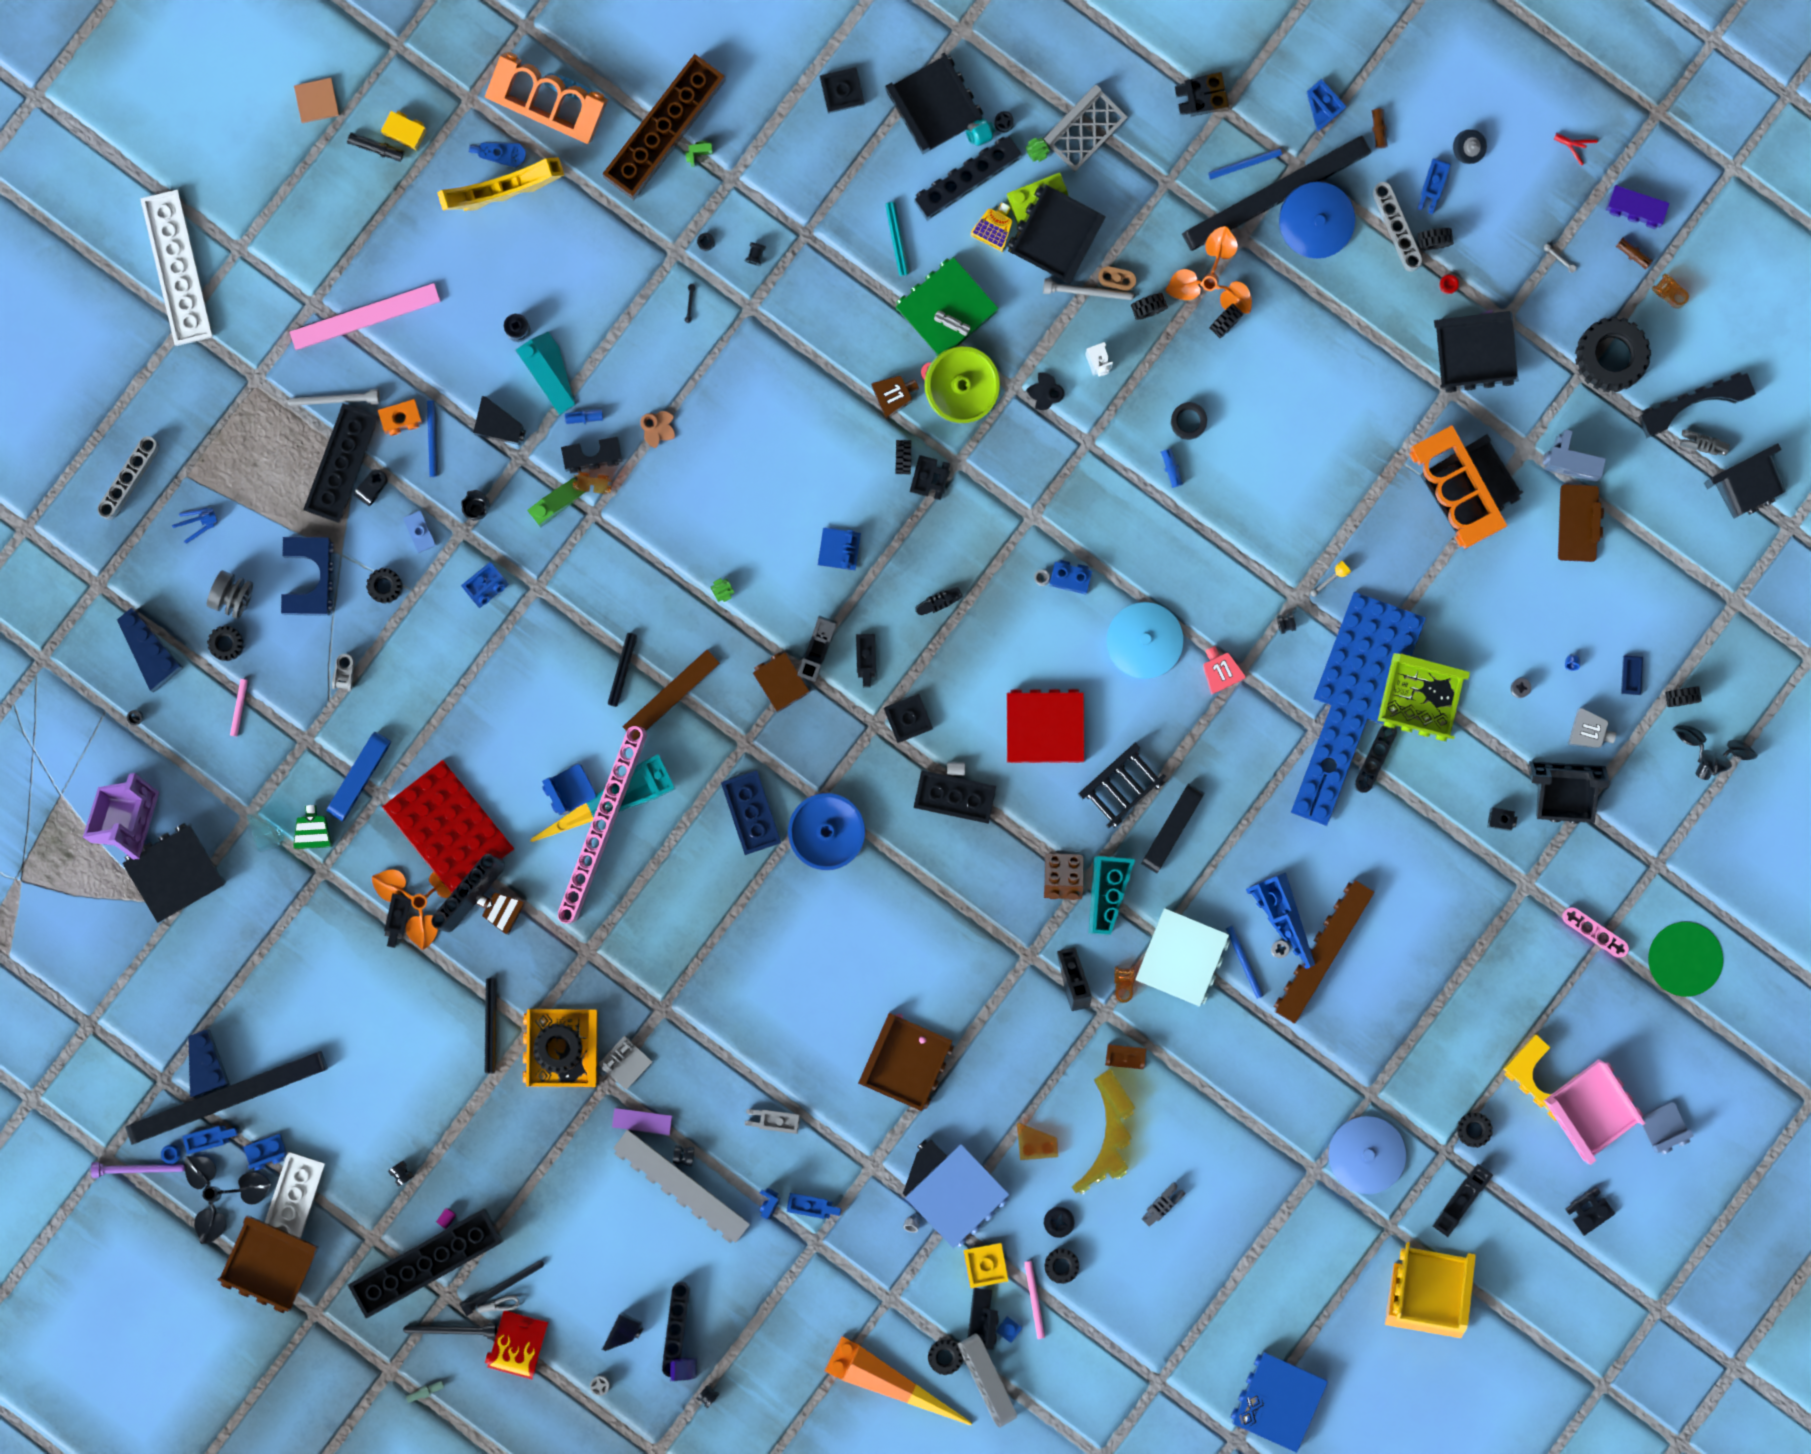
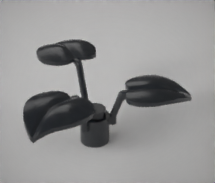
M1676 726L1672 729L1684 743L1691 746L1699 745L1700 755L1698 762L1700 764L1695 774L1703 780H1709L1711 775L1715 776L1720 772L1730 770L1732 764L1726 758L1730 753L1740 760H1753L1758 757L1750 746L1739 740L1728 741L1727 747L1729 749L1723 755H1720L1710 750H1704L1703 743L1706 742L1707 738L1698 729L1691 726Z
M186 1156L185 1175L188 1183L198 1190L204 1188L202 1196L204 1200L208 1201L213 1212L209 1209L202 1210L195 1217L194 1226L201 1244L216 1240L225 1231L226 1217L223 1214L216 1213L217 1209L213 1204L221 1199L222 1194L241 1192L242 1201L254 1205L260 1203L265 1198L271 1187L270 1181L265 1176L251 1172L245 1173L238 1179L240 1189L220 1190L218 1187L211 1186L210 1183L216 1176V1166L212 1160L206 1157Z

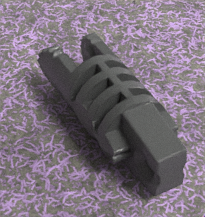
M1682 430L1681 435L1687 439H1681L1680 446L1712 455H1727L1730 444L1714 437L1711 438L1700 433Z
M1175 1182L1147 1208V1213L1142 1217V1220L1149 1227L1154 1222L1160 1221L1185 1196V1192L1180 1190L1169 1199L1174 1191L1177 1190L1178 1186Z

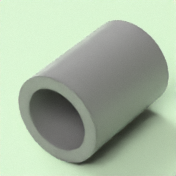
M947 762V776H965V762Z

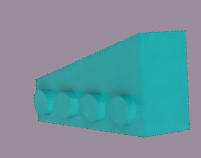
M1094 857L1088 934L1111 935L1136 859Z

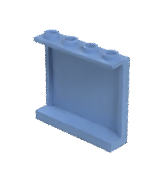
M960 1144L905 1198L952 1248L955 1246L960 1248L967 1241L965 1237L970 1232L973 1235L981 1227L979 1223L983 1219L988 1221L995 1214L993 1210L997 1206L1001 1208L1009 1200L1007 1198L1009 1194Z

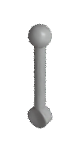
M1550 244L1544 245V250L1549 251L1567 266L1570 273L1576 271V266L1570 265L1551 249Z

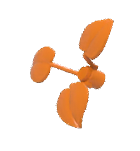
M1222 226L1217 228L1207 238L1205 244L1206 252L1210 256H1216L1211 273H1208L1203 281L1197 280V276L1192 270L1181 269L1172 276L1165 289L1167 294L1181 300H1192L1201 292L1198 284L1207 291L1225 289L1220 296V303L1225 310L1233 303L1243 313H1250L1252 297L1248 287L1239 281H1233L1229 288L1219 285V278L1215 274L1220 257L1222 259H1229L1237 251V240L1228 227Z
M390 869L373 875L372 883L374 889L382 899L391 902L393 893L399 895L403 893L412 900V906L419 910L420 917L413 916L406 923V934L420 949H426L435 939L438 929L432 925L431 920L433 916L426 915L423 917L422 909L426 907L427 898L434 891H437L440 897L448 898L451 895L449 890L434 872L429 877V882L434 888L425 895L417 893L414 896L403 890L406 885V879L398 870Z

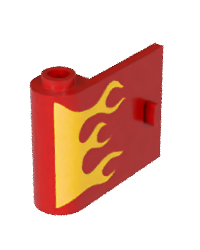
M503 1311L492 1351L487 1352L485 1363L488 1364L487 1368L533 1380L548 1322Z

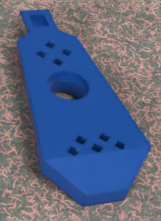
M481 143L479 146L470 145L469 153H476L479 158L517 168L525 161L526 151L519 143ZM496 149L501 150V154L498 156L494 155V150Z

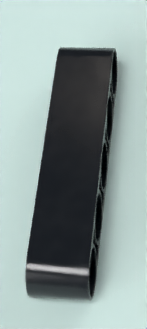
M1189 783L1187 784L1142 860L1141 865L1155 873L1159 872L1204 796V792Z
M485 854L433 915L431 920L433 927L445 932H452L505 868L504 860L491 854Z
M683 1281L675 1283L671 1291L662 1362V1372L667 1377H671V1373L666 1370V1364L671 1363L672 1359L682 1358L690 1287ZM678 1285H683L686 1288L685 1295L680 1296L676 1293ZM676 1304L683 1306V1314L676 1315L673 1307ZM679 1324L681 1333L673 1334L671 1326ZM669 1344H677L679 1347L678 1353H670L668 1350Z

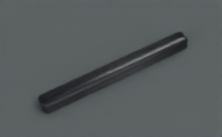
M487 978L485 993V1073L494 1074L496 1057V979Z

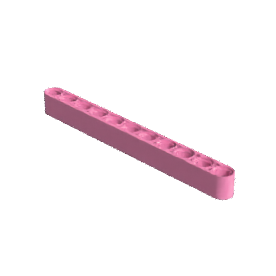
M632 726L625 734L560 905L558 919L562 923H574L579 917L647 738V733L642 727ZM635 730L640 732L638 740H634L632 736ZM628 748H632L634 752L631 758L626 756ZM621 766H625L627 769V773L624 776L619 774ZM614 784H618L620 787L618 794L612 792ZM608 802L613 804L611 812H607L605 809V805ZM601 820L606 822L604 830H600L598 826ZM594 838H597L599 840V846L597 848H594L592 846V840ZM587 856H591L593 860L590 866L585 864ZM580 874H584L586 878L583 884H580L578 881ZM573 892H577L579 895V899L576 902L571 899ZM566 910L572 912L570 920H567L564 916Z

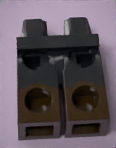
M1222 72L1184 80V84L1175 86L1176 97L1187 96L1188 101L1178 104L1180 115L1190 114L1191 117L1229 110Z

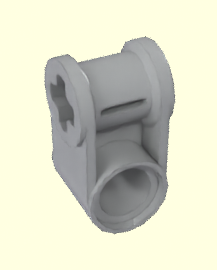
M341 654L337 657L332 678V689L343 688L348 689L350 692L352 691L355 659L351 655ZM345 657H348L350 660V665L347 668H343L341 665V661Z

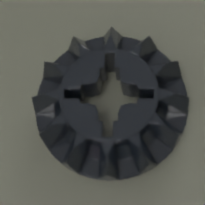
M1054 1207L1044 1217L1045 1230L1053 1237H1065L1074 1228V1217L1064 1207ZM1062 1214V1221L1067 1225H1060L1056 1230V1223L1051 1221V1219H1058Z

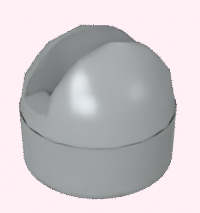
M1045 570L1037 571L1034 576L1035 582L1039 586H1046L1050 582L1049 573ZM1040 575L1044 576L1045 582H1042Z
M909 1216L905 1220L903 1228L908 1232H918L920 1222L917 1217L912 1219V1216Z

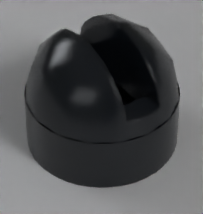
M139 710L130 711L127 714L128 723L134 726L140 724L143 721L142 712ZM132 714L139 716L140 719L132 716Z

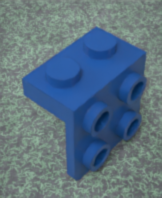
M580 764L542 781L544 784L542 789L546 796H550L552 800L551 806L554 812L559 815H565L596 798V792Z

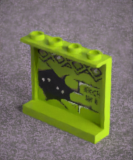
M1393 653L1378 721L1384 722L1383 726L1395 728V725L1400 726L1401 731L1412 733L1413 730L1419 731L1418 735L1429 737L1430 734L1435 735L1436 740L1447 742V739H1454L1455 736H1451V730L1463 679H1469L1470 672L1404 654Z

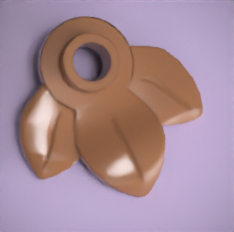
M661 411L657 414L647 413L641 418L640 424L645 431L644 439L651 447L657 448L660 440L668 441L675 438L674 431L669 425L674 418L672 414ZM648 420L654 421L652 426H648L646 423Z

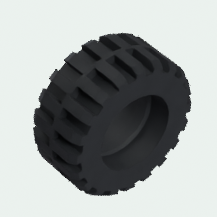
M1603 318L1593 323L1580 337L1575 350L1577 355L1575 362L1579 366V374L1585 377L1584 381L1588 384H1593V388L1597 390L1599 388L1603 389V392H1620L1638 382L1646 373V369L1650 364L1651 350L1648 347L1650 342L1649 339H1645V332L1643 330L1640 331L1636 323H1629L1626 318ZM1605 338H1617L1627 345L1631 358L1625 369L1619 372H1611L1604 369L1598 363L1595 351L1597 345Z

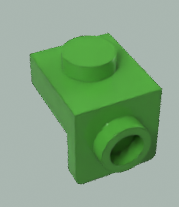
M698 141L695 145H689V151H686V161L690 162L691 167H695L694 156L713 154L712 144L708 143V141Z

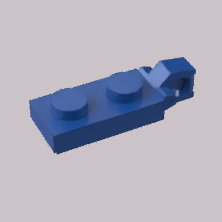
M218 1126L184 1135L182 1137L186 1153L188 1155L230 1143L229 1138L238 1136L237 1128L226 1130V1126Z
M790 1193L786 1212L829 1219L830 1214L840 1216L841 1208L833 1207L832 1201Z

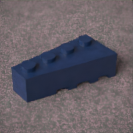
M130 608L117 619L151 692L154 693L183 669L135 609Z

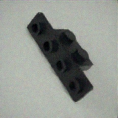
M973 1288L967 1338L977 1334L986 1349L994 1350L997 1340L995 1333L999 1316L997 1310L990 1309L992 1290Z

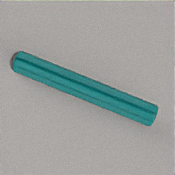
M888 202L885 204L898 273L899 276L909 275L896 204L895 202Z

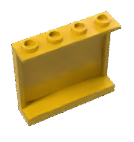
M1407 1242L1405 1248H1401L1399 1260H1402V1266H1399L1397 1277L1400 1278V1284L1396 1285L1395 1295L1398 1296V1302L1395 1301L1393 1313H1396L1395 1321L1465 1333L1469 1321L1476 1254L1468 1253L1467 1257L1464 1258L1409 1248L1410 1242Z

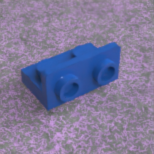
M489 562L464 582L461 587L478 608H481L489 603L498 593H501L509 584L495 566Z
M281 1134L243 1147L249 1163L248 1167L249 1169L254 1168L255 1171L266 1168L265 1164L273 1162V1165L283 1162V1157L287 1156Z
M767 1188L766 1190H761L760 1194L769 1198V1200L763 1202L759 1211L762 1212L761 1217L768 1220L771 1219L781 1198L777 1197L779 1193Z

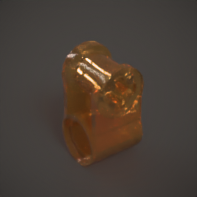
M1663 274L1661 281L1656 286L1654 285L1652 290L1673 308L1680 309L1684 307L1689 299L1688 292L1677 284L1672 277ZM1681 295L1684 301L1679 303L1675 300L1674 296Z
M1115 966V999L1119 1003L1125 1004L1132 998L1134 967L1123 969ZM1122 989L1127 990L1129 993V997L1126 1000H1122L1118 996L1119 991Z

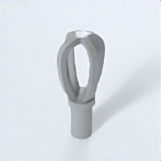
M508 1296L496 1302L478 1305V1312L513 1310L519 1307L520 1302L517 1296ZM513 1299L516 1301V1304L514 1306H497L499 1303L504 1302L506 1300Z

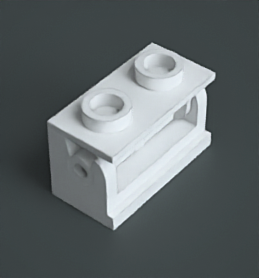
M1105 342L1086 350L1085 355L1093 376L1097 374L1099 377L1110 373L1109 370L1112 368L1113 362L1108 363Z

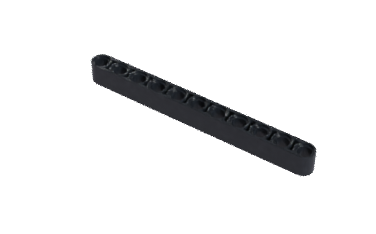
M1359 136L1186 230L1181 235L1190 251H1193L1205 245L1209 235L1217 228L1226 226L1231 231L1284 202L1286 197L1297 187L1310 182H1321L1365 158L1372 151L1364 137Z
M320 1051L125 1126L130 1143L133 1145L328 1070L323 1053Z

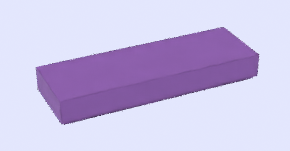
M615 1108L612 1127L670 1135L672 1116Z

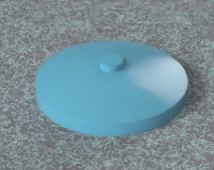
M1140 602L1122 609L1112 620L1107 632V650L1111 660L1123 673L1138 679L1156 678L1168 672L1178 661L1183 648V632L1178 620L1168 609L1155 603Z

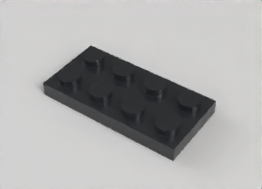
M921 770L913 808L989 824L996 786Z

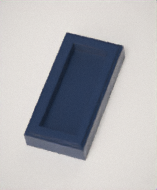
M1623 656L1621 694L1641 695L1643 657Z

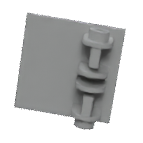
M624 1036L598 1064L627 1090L652 1061Z

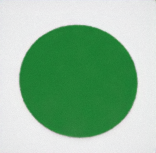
M1678 922L1667 926L1656 935L1649 949L1648 964L1654 980L1662 989L1676 996L1691 997L1704 993L1718 980L1723 967V953L1719 941L1707 928L1692 922Z

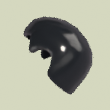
M478 490L468 491L466 497L461 500L462 513L467 519L472 521L483 519L489 512L490 502L484 493Z

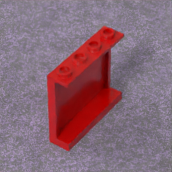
M1012 689L1010 693L1006 694L1007 763H1084V693H1079V689H1068V693H1060V689H1049V693H1041V689H1030V693H1022L1021 689Z

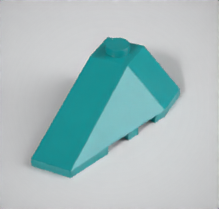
M549 332L530 339L515 350L559 415L575 406L560 348Z

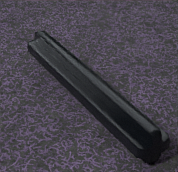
M627 633L608 699L609 706H618L637 639L636 634Z

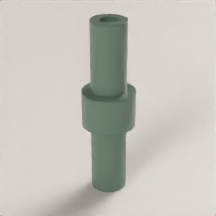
M440 1381L430 1386L425 1385L419 1388V1391L407 1395L406 1399L408 1403L422 1397L425 1399L431 1396V1393L445 1388L444 1384Z

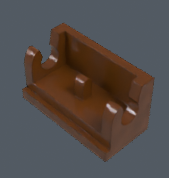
M1107 1044L1105 1066L1144 1070L1146 1048Z

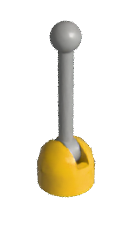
M1341 560L1335 567V574L1317 589L1311 590V596L1316 597L1318 592L1337 576L1345 577L1351 573V570Z

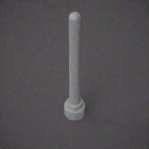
M1044 279L1043 294H1051L1058 291L1126 300L1134 299V294L1131 292L1056 284L1052 279Z
M370 389V391H366L363 394L290 398L288 404L296 406L357 401L379 404L380 395L378 389Z

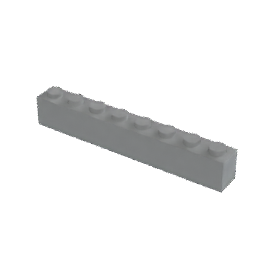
M627 1130L613 1149L616 1150L614 1153L623 1161L625 1158L631 1162L630 1166L637 1172L642 1170L646 1173L645 1178L653 1184L655 1182L659 1183L662 1186L661 1190L668 1196L672 1193L677 1197V1203L684 1208L686 1206L692 1209L691 1213L698 1219L703 1217L707 1220L708 1223L706 1225L714 1231L720 1230L723 1233L722 1237L729 1243L732 1241L736 1243L749 1227L750 1223L630 1130Z

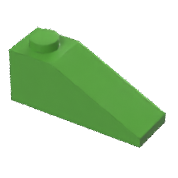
M573 477L543 497L527 511L541 528L586 492Z

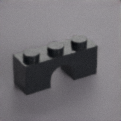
M618 437L599 440V452L592 457L585 456L582 453L580 443L561 447L566 472L570 471V474L581 472V469L584 468L596 470L600 469V465L607 464L608 467L619 465V462H622V455Z

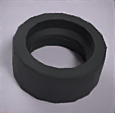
M1186 402L1180 404L1175 408L1171 416L1172 430L1182 439L1191 440L1199 437L1207 426L1206 412L1196 403ZM1185 410L1196 412L1200 418L1199 427L1192 432L1183 431L1178 425L1180 413Z

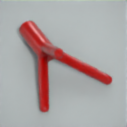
M1556 133L1554 137L1555 141L1569 147L1580 165L1584 163L1572 145L1587 148V145L1582 143L1598 142L1597 139L1572 140L1559 133Z

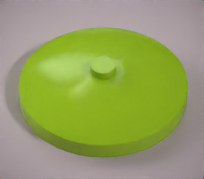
M953 347L943 351L931 362L925 376V393L930 406L940 417L954 423H970L981 419L993 408L999 395L1000 381L994 363L986 354L975 348Z

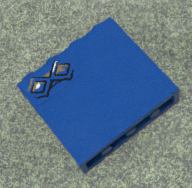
M1262 1352L1255 1359L1254 1365H1256L1254 1372H1250L1247 1377L1246 1383H1248L1246 1391L1242 1390L1238 1400L1241 1402L1238 1409L1234 1408L1230 1418L1233 1420L1231 1423L1297 1453L1328 1381Z

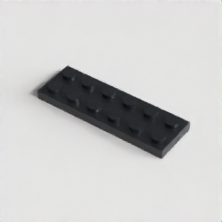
M344 403L342 404L303 511L340 524L377 425L378 415Z

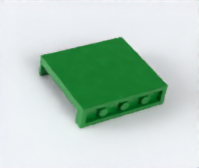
M954 257L950 260L948 258L939 265L941 268L938 271L930 272L925 277L926 281L921 285L920 283L916 284L910 290L912 292L907 297L904 295L896 302L898 304L896 311L902 314L936 353V356L947 349L959 346L998 312V307ZM937 311H942L946 316L949 315L961 321L962 324L969 325V333L965 336L959 333L958 330L955 331L943 325L942 322L935 321L934 317Z

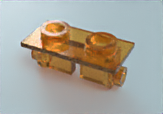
M578 472V475H574V477H578L577 481H573V488L576 491L589 492L590 485H594L593 493L605 495L611 493V486L608 485V482H612V480H608L609 476L598 474L597 478L590 477V473Z

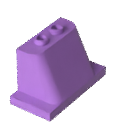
M135 773L129 774L125 783L98 787L83 838L90 843L114 845L132 859H139L159 791Z

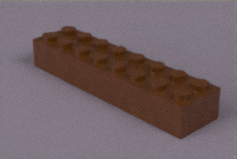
M694 53L602 173L604 179L632 200H635L725 83V76Z

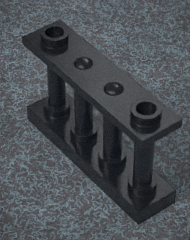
M1136 742L1077 794L1082 800L1085 798L1090 799L1109 819L1110 822L1106 825L1108 829L1111 826L1113 828L1118 826L1122 822L1121 817L1154 787L1158 790L1165 783L1163 780L1166 777L1165 774L1158 778L1139 757L1138 750L1140 747ZM1128 759L1130 761L1133 760L1153 782L1145 791L1124 769L1123 763ZM1113 772L1119 773L1139 795L1133 802L1129 803L1110 782L1109 776ZM1099 785L1105 786L1124 807V810L1117 816L1096 795L1095 789Z

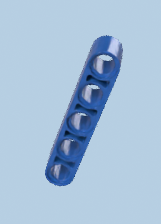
M373 732L326 810L327 813L342 822L346 819L391 744L389 739L377 732Z

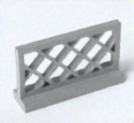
M1094 85L1052 128L1043 140L1075 172L1119 127L1127 116L1097 85ZM1099 97L1105 101L1106 110H1095V101ZM1085 112H1092L1093 123H1082V115ZM1095 112H1106V123H1095ZM1109 112H1116L1121 117L1117 123H1109ZM1071 126H1079V137H1069V128ZM1082 126H1093V137H1082ZM1096 126H1106V134L1103 137H1096ZM1059 139H1066V150H1058L1054 144ZM1069 139H1080V150H1069ZM1082 139H1093V148L1091 150H1083ZM1069 153H1080V161L1076 165L1070 161Z

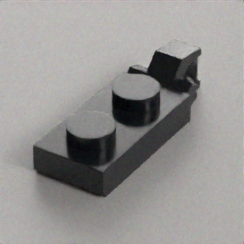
M856 634L858 678H863V688H871L870 678H874L876 673L875 634Z
M392 894L384 929V936L389 937L387 947L395 948L397 939L402 940L411 904V899L407 896Z

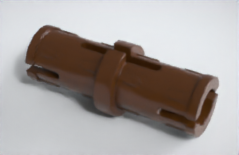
M1374 109L1371 112L1376 149L1386 148L1388 145L1384 109Z
M1624 237L1615 246L1629 256V260L1633 259L1645 270L1653 261L1643 254L1639 247H1634Z

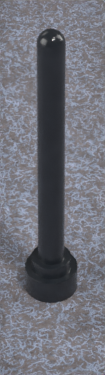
M538 1261L473 1300H463L459 1303L466 1316L474 1313L473 1310L476 1309V1306L543 1268L544 1262Z
M488 1323L484 1327L404 1326L403 1331L416 1334L483 1335L487 1339H495L497 1327L496 1323Z

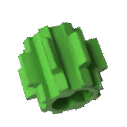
M1036 137L1028 141V145L1025 147L1033 162L1037 160L1041 162L1050 153L1042 138L1038 140Z
M719 578L710 587L718 602L722 600L726 602L732 598L731 595L735 594L727 578L724 580Z

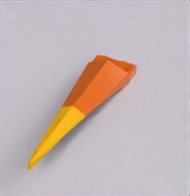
M841 1336L824 1369L825 1372L842 1381L972 1425L968 1419L868 1350Z

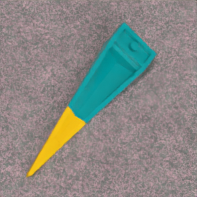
M659 754L641 762L635 767L619 812L658 799L675 790ZM614 784L612 792L618 794L620 787L618 784ZM604 790L596 794L595 799L576 808L531 838L530 841L534 842L592 822ZM611 802L605 805L607 812H611L613 809Z

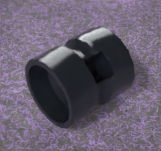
M515 313L505 319L503 327L509 339L514 342H522L528 338L531 329L524 316Z

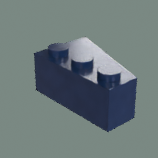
M210 1029L188 1036L190 1097H196L230 1084Z

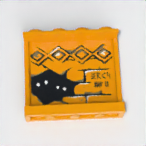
M527 1009V1013H524L523 1017L524 1025H527V1032L523 1033V1044H527V1052H523V1063H526V1071H523V1083H526V1087H597L598 1010ZM555 1023L572 1027L578 1033L582 1043V1054L579 1062L573 1069L565 1073L561 1072L560 1074L550 1073L548 1070L541 1068V1065L537 1063L534 1056V1042L538 1033L544 1027ZM553 1038L548 1042L546 1050L551 1058L560 1060L568 1055L569 1044L563 1038Z

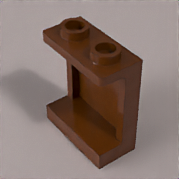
M780 652L772 656V661L766 665L763 662L756 666L753 675L777 713L810 693L801 677L797 676L798 672L786 653L781 654Z

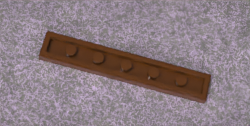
M708 650L704 651L622 727L626 732L632 726L642 727L647 731L720 663ZM639 730L633 732L634 740L640 737Z

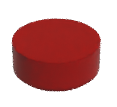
M1451 274L1443 276L1439 283L1440 290L1445 294L1456 292L1459 287L1457 277Z

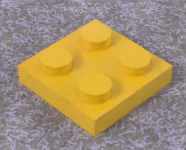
M1002 1243L963 1250L970 1288L1008 1282Z

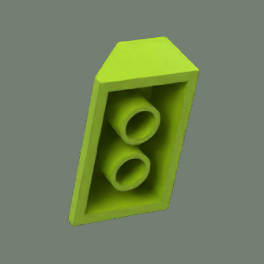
M1060 173L1007 193L1006 198L1017 225L1021 219H1025L1027 215L1025 213L1026 208L1030 202H1034L1036 198L1034 194L1039 185L1042 186L1045 183L1069 196Z

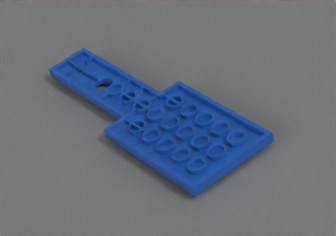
M1353 592L1313 698L1331 707L1291 810L1292 814L1324 826L1328 825L1367 720L1384 725V722L1378 721V716L1393 653L1412 657L1426 617ZM1332 758L1336 761L1337 767L1334 772L1326 773L1323 771L1322 762L1325 759Z

